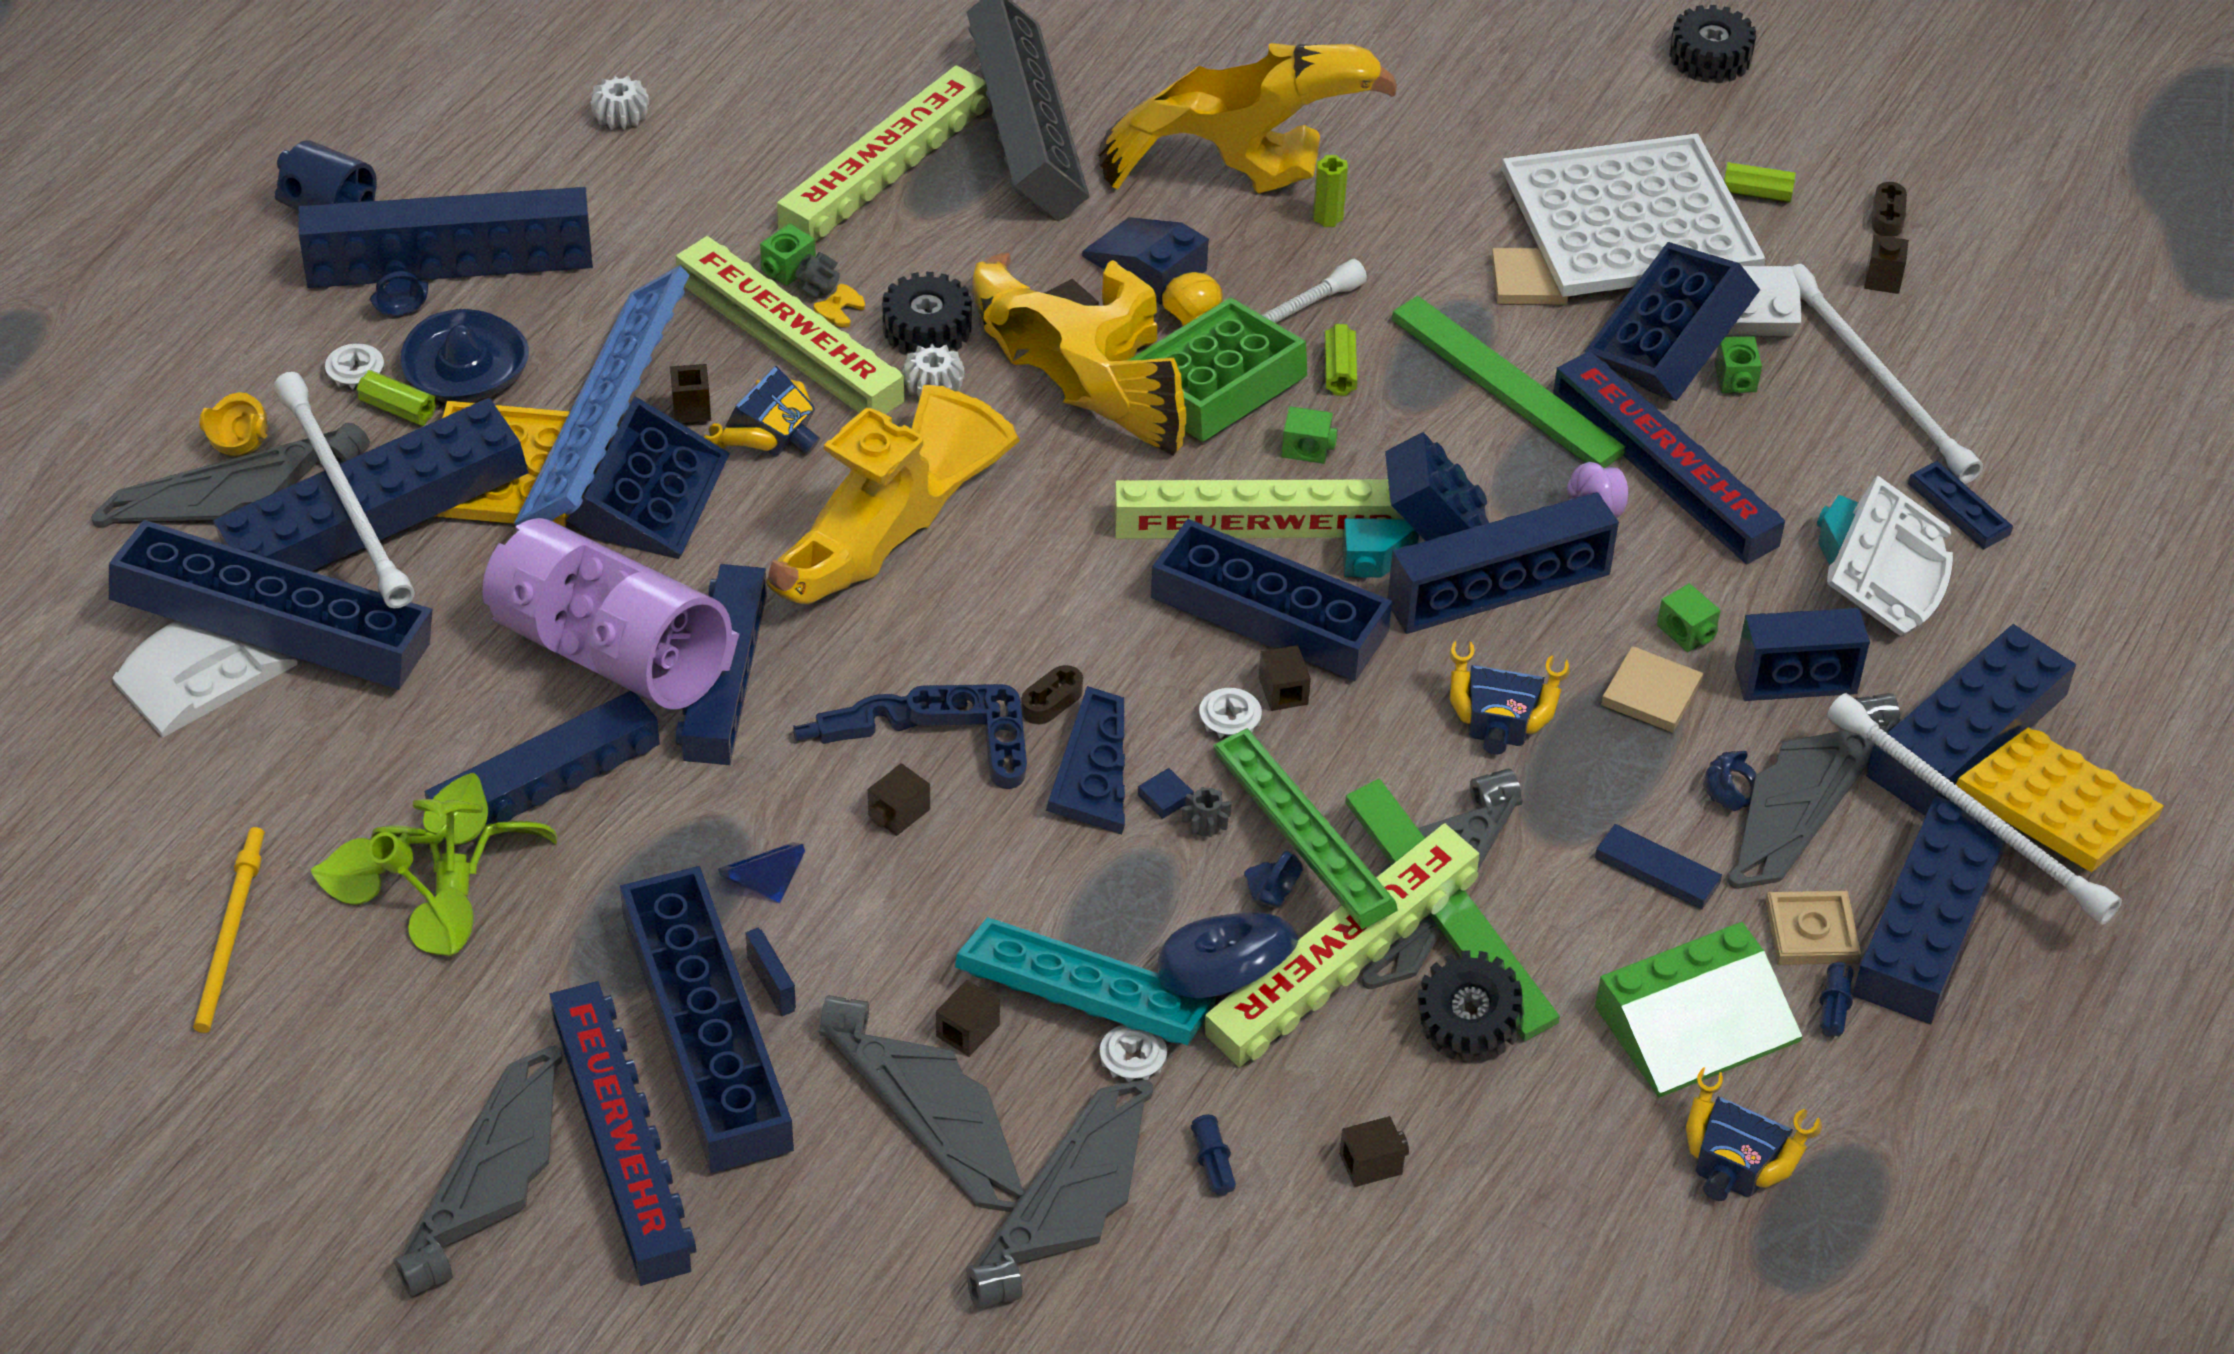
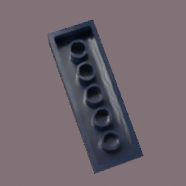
M1596 492L1393 550L1387 599L1392 600L1391 611L1404 632L1409 634L1608 576L1611 572L1619 522L1601 495Z
M1190 519L1185 521L1152 566L1151 598L1272 648L1298 645L1304 661L1353 681L1357 680L1389 633L1392 600Z
M2012 624L1890 730L1887 735H1890L1891 738H1894L1895 741H1898L1899 744H1902L1956 785L1959 777L2028 727L2031 728L2067 696L2076 664L2015 624ZM1874 744L1866 777L1925 817L1935 795L1950 800L1934 789V787H1931L1930 784H1927L1926 781H1923L1922 778H1919L1918 775H1915L1914 772L1910 771L1899 760H1896L1895 757H1892Z
M1936 795L1934 796L1861 962L1852 996L1930 1025L1938 1010L2006 845L2005 841L1966 813V811L1962 810V808L1958 807V805L1954 804V802Z

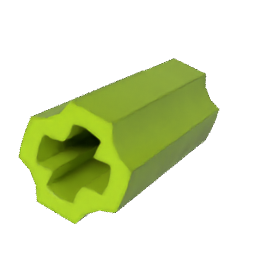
M1325 155L1323 159L1317 161L1313 220L1323 227H1336L1339 222L1343 221L1348 163L1347 160L1339 158L1338 155Z
M1727 162L1724 182L1730 193L1791 202L1796 172Z
M1334 324L1332 328L1325 330L1324 334L1326 389L1332 391L1334 396H1347L1349 392L1357 390L1356 331L1351 330L1347 324Z
M368 370L360 378L357 387L359 400L418 425L425 426L426 422L433 417L436 408L435 396L373 370Z

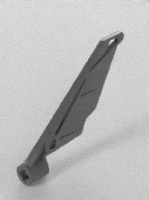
M346 422L337 430L323 434L338 464L363 454L370 446L367 434L353 423ZM308 438L119 489L92 514L91 519L94 526L98 528L106 527L114 522L143 520H215L295 484L313 467L319 458ZM115 506H122L109 513Z
M1886 693L1873 695L1872 697L1854 698L1864 706L1870 718L1879 724V728L1884 732L1888 733L1900 723V709L1894 694ZM1846 730L1783 741L1776 763L1755 777L1738 865L1730 871L1729 885L1732 888L1739 889L1781 881L1868 765L1875 743L1864 739L1859 734ZM1766 860L1762 875L1752 877L1744 875L1745 872Z
M1509 768L1493 772L1491 775L1486 774L1471 779L1470 792L1477 810L1419 827V831L1426 838L1446 823L1479 852V869L1515 806L1522 805L1523 802L1517 777L1512 769ZM1391 863L1382 868L1380 874L1388 869ZM1429 914L1420 921L1417 929L1407 938L1400 937L1391 944L1388 952L1382 959L1377 962H1370V967L1363 972L1362 984L1364 987L1375 989L1417 975L1442 932ZM1399 956L1396 972L1384 976L1377 974Z
M827 995L823 1004L819 1034L827 1036L976 1206L1012 1212L1026 1191L1022 1189L987 1087L962 1073L953 1050L865 1035L869 1018V1001L846 1000L843 997ZM992 1185L1016 1197L1018 1200L1016 1202L998 1200Z
M556 1045L549 1046L512 1062L506 1067L401 1256L393 1259L399 1277L411 1297L430 1289V1286H437L453 1278L450 1264L442 1247L526 1208L529 1183L549 1164L555 1068L563 1060L560 1047ZM546 1061L543 1066L527 1079L529 1067Z
M1138 1080L1097 1090L977 1262L966 1267L968 1289L975 1307L983 1308L996 1305L998 1302L1005 1303L1019 1300L1022 1297V1280L1016 1263L1100 1242L1105 1218L1128 1202L1144 1103L1151 1099L1153 1093V1084L1149 1080ZM1132 1092L1138 1095L1114 1111L1118 1095Z

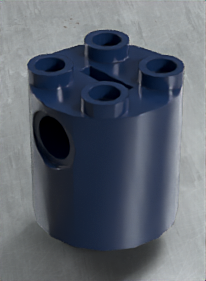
M310 140L301 141L290 151H282L278 157L277 167L280 170L275 199L288 207L299 211V206L375 201L377 189L376 173L373 167L366 162Z

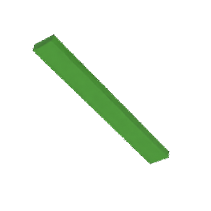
M1416 296L1393 311L1392 321L1585 463L1593 462L1599 464L1602 468H1606L1624 455L1625 446L1421 297Z
M1248 728L1213 745L1216 756L1361 929L1398 911L1395 899Z
M1380 778L1346 795V805L1391 865L1425 839ZM1459 889L1449 897L1447 904L1441 911L1436 914H1429L1461 958V951L1470 950L1471 958H1478L1479 951L1488 953L1489 962H1493L1497 956L1504 960L1505 970L1509 967L1514 970L1516 981L1519 980L1522 987L1525 1014L1523 1015L1524 1024L1522 1031L1517 1030V1033L1524 1042L1559 1023L1560 1015L1465 890Z

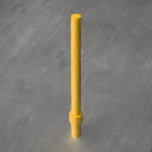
M258 827L249 829L244 849L238 853L234 865V871L236 872L235 881L193 1028L200 1033H208L210 1031L252 878L257 876L262 858L259 853L265 832Z

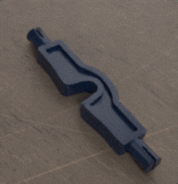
M878 694L866 697L852 707L816 714V722L794 725L793 734L796 742L820 737L821 742L826 744L873 736L876 731L874 718L877 716H885L896 731H902L918 725L911 722L906 715L908 695L901 697L894 694ZM957 699L952 703L956 709L968 707L966 699ZM940 701L942 703L941 710H945L946 701ZM919 702L921 709H929L926 702Z

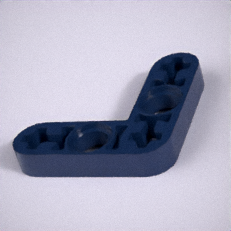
M1003 684L923 685L913 688L908 693L905 712L911 722L917 725H985L991 780L995 785L1004 789L1016 788L1022 784L1025 779L1027 758L1021 701L1018 692L1013 687ZM957 699H966L973 704V708L967 711H960L952 703ZM940 701H946L945 710H941L942 703ZM997 701H1004L1005 706H1007L1006 716L1000 717V706ZM919 702H926L929 709H921ZM1007 730L1012 732L1016 738L1012 742L1005 743L999 741L995 737V733ZM1006 756H1011L1010 766L1014 771L1013 773H1006V769L1003 767Z

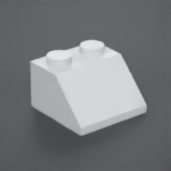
M1742 266L1760 288V291L1731 328L1727 336H1793L1801 324L1800 288L1792 266Z

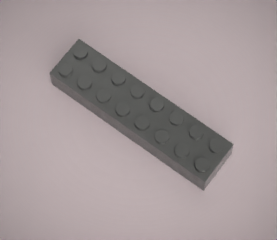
M980 0L967 11L970 23L968 30L975 41L976 47L974 51L981 63L982 69H980V73L986 82L988 89L986 95L992 103L994 111L992 112V117L997 123L1000 133L998 134V139L1003 145L1006 154L1004 161L1010 169L1012 176L1010 183L1020 196L1026 195L1040 212L1044 214L1048 212L1059 221L1090 196L1040 25L1012 0Z

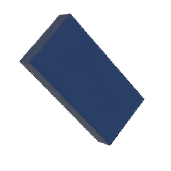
M758 927L745 932L747 959L780 1015L785 1016L795 1012V985L762 929L760 930Z

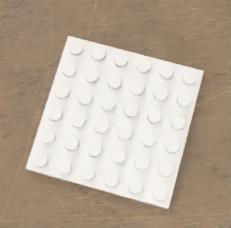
M1698 133L1504 158L1502 161L1503 174L1562 297L1634 287L1667 242L1740 263L1742 266H1765L1766 258Z

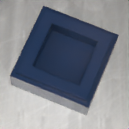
M1170 768L1138 786V796L1162 819L1184 807L1187 794L1194 795V791Z

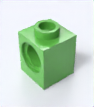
M789 223L760 243L761 270L769 277L775 278L785 286H788L798 279L795 274L803 258L808 254L816 257L815 239Z
M1755 336L1725 337L1717 347L1714 363L1721 393L1757 392L1762 364Z
M1289 406L1283 432L1282 458L1325 464L1328 449L1335 450L1338 428H1332L1333 413Z
M1689 583L1661 599L1657 626L1688 653L1699 645H1706L1714 639L1718 632L1717 626L1721 610Z

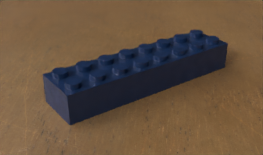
M586 187L299 206V241L307 288L378 283L386 274L396 271L411 272L418 280L593 268Z
M490 397L339 464L379 541L528 474L521 442ZM322 471L213 520L221 544L308 571L318 569L365 547L326 471Z
M146 520L141 522L109 562V600L400 690L430 645L431 608L412 602L401 608H390L386 605L380 592Z
M700 866L620 885L623 918L710 1172L714 1173L794 1151L792 1119Z

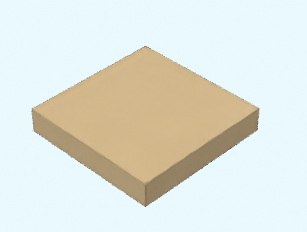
M1492 248L1491 259L1497 304L1567 305L1569 296L1562 297L1539 248Z
M1632 646L1605 691L1601 705L1673 733L1702 683L1704 673Z
M1848 891L1767 892L1766 907L1778 965L1832 964L1835 962L1859 963L1861 951Z

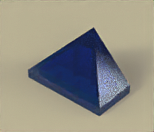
M791 842L720 867L718 871L721 877L780 903L805 853L803 844Z

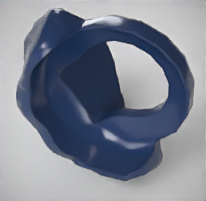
M392 272L386 274L378 281L376 292L371 295L369 300L382 314L392 317L412 314L425 303L428 294V283L419 281L411 272Z
M1747 751L1724 752L1722 755L1717 756L1714 761L1710 762V766L1705 772L1703 786L1711 800L1733 811H1738L1742 807H1749L1757 773L1751 766L1745 763L1748 756ZM1732 771L1739 772L1748 780L1751 789L1748 798L1745 799V796L1739 792L1733 783Z
M1285 851L1276 863L1263 862L1260 865L1248 868L1244 871V876L1247 878L1253 900L1261 907L1280 908L1284 898L1290 894L1293 885H1295L1301 875L1303 865L1296 855Z

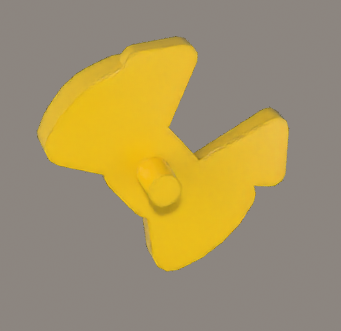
M838 284L836 292L827 298L826 301L814 303L813 311L821 314L829 323H834L836 327H850L851 320L841 309L845 306L864 310L865 302L863 296L859 295L853 288L845 284Z

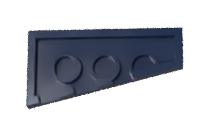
M1089 686L1086 687L1046 811L1122 835L1125 826V814H1123V802L1125 799V785H1123V770L1125 767V754H1123L1124 697Z

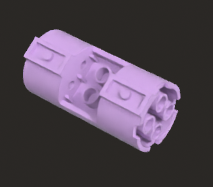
M536 518L515 527L517 533L505 545L499 543L489 559L483 579V601L490 606L494 616L492 619L496 623L664 708L680 709L693 704L709 691L722 671H730L739 633L732 630L729 614L719 601L551 520Z

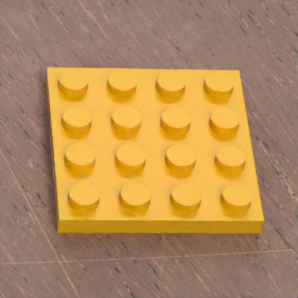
M447 401L442 418L475 403ZM495 405L521 442L528 474L435 515V517L514 523L570 411ZM564 513L556 517L553 522L566 528V520L569 515Z
M2029 727L1959 777L1956 783L1958 788H1961L1962 791H1965L1966 794H1969L1970 797H1973L1974 800H1977L1978 803H1981L1982 806H1985L1986 809H1989L1998 818H2001L2003 821L2091 873L2156 821L2164 807L2146 791L2129 786L2119 780L2113 772L2098 768L2086 761L2080 753L2065 749L2053 742L2044 732L2033 730Z

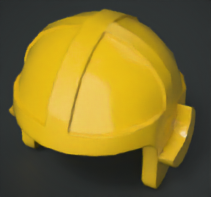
M1192 272L1173 278L1162 294V302L1164 308L1174 314L1181 321L1183 327L1222 303L1223 293L1219 284L1211 276L1205 273Z
M237 392L229 394L212 409L203 408L200 414V429L205 432L209 442L216 450L228 456L240 457L251 454L259 448L268 436L266 434L268 432L267 413L260 401L247 393Z

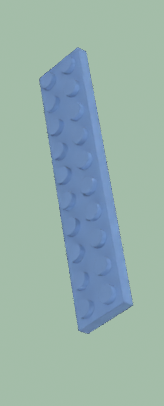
M681 265L629 294L514 522L516 526L536 518L553 521L564 513L566 515L572 514L582 504L583 499L581 496L585 488L593 481L595 477L593 472L597 464L606 455L605 447L609 439L617 432V423L621 415L629 408L628 400L632 392L640 385L641 380L639 378L643 370L652 361L650 355L654 347L662 340L663 335L661 333L665 325L674 316L672 310L675 304L685 293L683 288L690 275Z

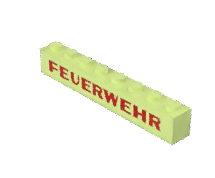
M957 65L779 200L777 202L778 229H782L791 223L813 237L815 242L821 237H825L834 227L843 220L848 219L862 205L871 201L880 191L889 184L894 183L898 177L911 167L916 166L921 159L934 149H938L943 142L956 132L961 131L971 120L984 113L988 108V97L986 95L988 89L985 80Z
M706 236L676 255V267L681 265L690 275L684 286L858 413L865 408H873L887 414L904 402V375L897 368L891 367L878 358L872 350L864 348L853 340L848 333L839 330L821 314L812 311L797 297L791 296L780 288L772 279L766 278L748 262H744L732 254L724 245H720L709 236Z
M1388 479L1116 480L1115 485L1116 539L1174 538L1187 519L1235 538H1343L1345 518L1404 519L1391 506Z
M1446 823L1441 825L1376 877L1395 899L1398 908L1397 912L1361 929L1345 908L1340 906L1300 938L1294 951L1280 965L1256 981L1235 990L1205 1014V1036L1239 1068L1250 1059L1256 1060L1260 1058L1274 1039L1281 1034L1287 1035L1292 1032L1300 1022V1018L1311 1009L1313 1011L1320 1009L1328 1001L1331 993L1341 985L1348 986L1359 975L1360 970L1369 962H1377L1382 959L1388 952L1391 944L1400 937L1407 938L1417 929L1420 921L1428 914H1436L1441 911L1447 904L1449 897L1459 889L1462 891L1468 889L1478 877L1479 852Z

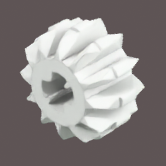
M614 76L613 80L602 79L601 85L593 87L592 101H590L593 116L598 119L599 125H608L610 130L616 127H622L625 130L628 125L638 127L639 121L646 119L649 105L648 94H646V89L642 87L641 81H631L629 76L623 79H618L616 76Z
M931 344L926 349L917 346L915 353H908L903 368V375L909 395H918L920 399L923 385H942L955 392H960L964 378V366L962 361H960L958 352L949 351L947 345L935 348Z

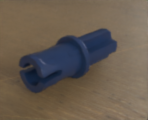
M1835 962L1828 966L1825 990L1821 992L1819 997L1820 1004L1822 1005L1820 1027L1822 1028L1823 1035L1826 1037L1832 1035L1839 1037L1843 1034L1847 1010L1853 1004L1850 989L1854 970L1849 965L1846 968L1845 976H1843L1846 964L1843 962Z
M1209 1114L1201 1115L1195 1118L1191 1125V1130L1194 1133L1199 1149L1197 1161L1205 1169L1211 1191L1215 1192L1218 1196H1225L1228 1192L1234 1191L1236 1187L1228 1160L1231 1151L1228 1145L1223 1143L1216 1116Z

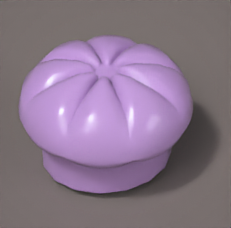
M1587 462L1578 466L1572 473L1567 485L1569 500L1598 492L1616 518L1620 517L1625 510L1628 500V486L1623 472L1615 467L1602 468L1599 464Z

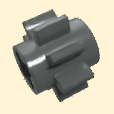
M818 252L816 257L808 254L803 258L796 270V277L802 280L798 288L817 298L820 292L828 295L835 288L840 278V273L834 270L838 262L821 252Z
M1201 787L1194 795H1186L1185 807L1182 808V822H1191L1192 834L1196 833L1201 836L1212 837L1220 829H1228V817L1231 816L1232 803L1229 801L1222 802L1221 790L1217 791L1213 788Z

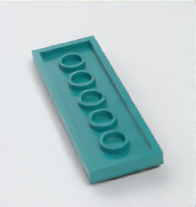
M989 917L983 921L959 950L955 963V968L967 971L974 977L987 978L1005 984L1013 990L1026 991L1044 997L1051 1003L1065 1004L1083 1010L1090 1016L1104 1017L1122 1023L1125 1027L1132 1030H1143L1161 1036L1164 1040L1171 1043L1189 1045L1204 1023L1205 1014L1214 1008L1216 996L1190 998L1173 994L1163 987L1156 972Z

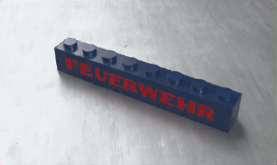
M1588 351L1557 367L1553 394L1625 446L1623 456L1746 565L1780 547L1785 520L1780 514L1761 500L1752 489L1739 481L1725 466L1716 461L1701 445H1698L1686 435L1677 424L1671 422L1654 404L1648 402L1630 383L1625 382L1610 369L1605 362L1601 361L1591 351Z
M599 981L549 993L553 1022L640 1286L691 1272L690 1254L697 1252L694 1236L690 1227L682 1228L680 1219L685 1218L679 1193L671 1194L668 1185L673 1184L670 1166L667 1159L659 1160L657 1151L661 1150L659 1134L655 1125L649 1127L645 1118L650 1117L648 1102L644 1092L636 1093L634 1085L639 1084L637 1070L633 1059L625 1060L623 1052L628 1051L627 1042L622 1027L614 1028L612 1020H616L617 1015L611 995L603 996Z

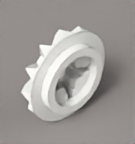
M348 344L339 347L327 357L325 362L328 379L335 381L338 388L348 384L352 390L359 384L360 378L368 370L378 373L385 370L382 354L376 348L366 344ZM358 361L359 367L357 368V370L350 371L355 365V362Z
M1237 688L1218 689L1205 696L1200 704L1199 719L1201 722H1204L1206 732L1215 731L1220 739L1225 735H1234L1246 728L1252 733L1254 727L1260 726L1261 705L1252 694ZM1226 707H1229V711L1236 716L1235 720H1229L1228 716L1225 715Z
M1124 1025L1118 1026L1109 1031L1101 1042L1100 1056L1102 1067L1108 1068L1113 1078L1117 1076L1125 1077L1128 1082H1131L1134 1078L1148 1080L1151 1074H1160L1162 1066L1167 1060L1166 1043L1161 1036L1143 1030H1132ZM1141 1049L1140 1059L1133 1057L1126 1061V1051L1134 1053L1136 1050L1139 1051Z

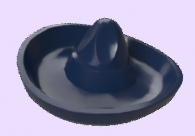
M454 309L433 314L411 330L401 350V366L409 385L435 396L434 401L447 403V401L470 403L491 397L515 382L525 369L529 357V346L523 334L515 326L498 316L479 310Z
M1236 913L1200 919L1181 927L1166 940L1158 956V979L1168 991L1184 997L1205 998L1228 992L1232 994L1235 990L1256 981L1280 965L1296 948L1298 936L1291 924L1272 914Z

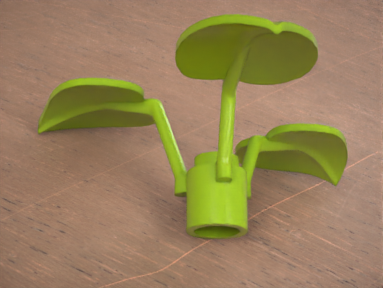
M470 773L456 779L433 798V800L441 802L447 800L465 801L483 807L481 813L454 812V845H462L473 840L483 830L488 817V806L480 779L475 773ZM425 811L423 818L424 827L429 832L436 834L434 836H409L406 833H402L398 838L390 832H381L371 840L356 838L344 843L327 859L311 868V873L315 880L329 895L350 905L364 904L377 896L381 889L380 874L385 873L386 870L404 876L428 901L415 908L409 920L408 930L413 943L419 949L429 954L452 956L463 948L470 937L474 915L472 905L467 896L454 887H447L434 897L408 869L413 862V851L409 846L410 844L440 843L444 837L446 838V814L440 817L432 811Z
M421 799L413 801L415 809L432 811L440 817L446 814V853H442V859L438 843L430 844L434 861L433 873H436V895L447 887H454L468 896L470 874H476L478 861L491 835L503 832L528 833L544 837L555 845L557 844V834L554 829L538 822L510 821L486 824L471 861L467 863L466 854L454 853V812L481 813L483 807L458 800L441 802L433 799ZM390 825L374 828L370 840L381 832H390L397 837L401 836L402 833L411 836H434L436 834L422 828Z

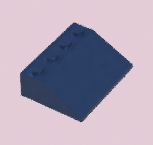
M1667 242L1587 347L1585 353L1591 351L1601 361L1605 362L1610 369L1646 390L1677 401L1722 340L1728 335L1743 312L1749 307L1750 303L1759 293L1760 288L1740 263Z
M634 396L629 403V408L621 415L617 423V432L609 439L605 447L606 455L597 464L593 472L595 474L593 481L585 488L581 496L583 499L582 504L568 516L566 521L598 540L679 559L730 453Z

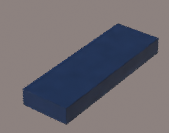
M1938 461L1910 474L1908 485L1983 550L2011 535L2013 525Z
M1617 824L1613 825L1597 847L1595 853L1596 859L1700 909L1704 908L1721 883L1722 874Z

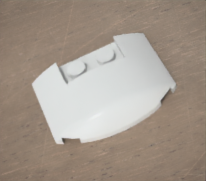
M1877 476L1871 482L1853 511L1855 517L1836 560L1829 566L1827 583L1878 621L1902 636L1926 621L1936 610L1946 592L1952 570L1953 552H1946L1943 537H1949L1951 532L1948 525L1884 479Z
M174 621L155 632L135 648L112 679L116 687L164 738L298 664L295 657L183 622Z

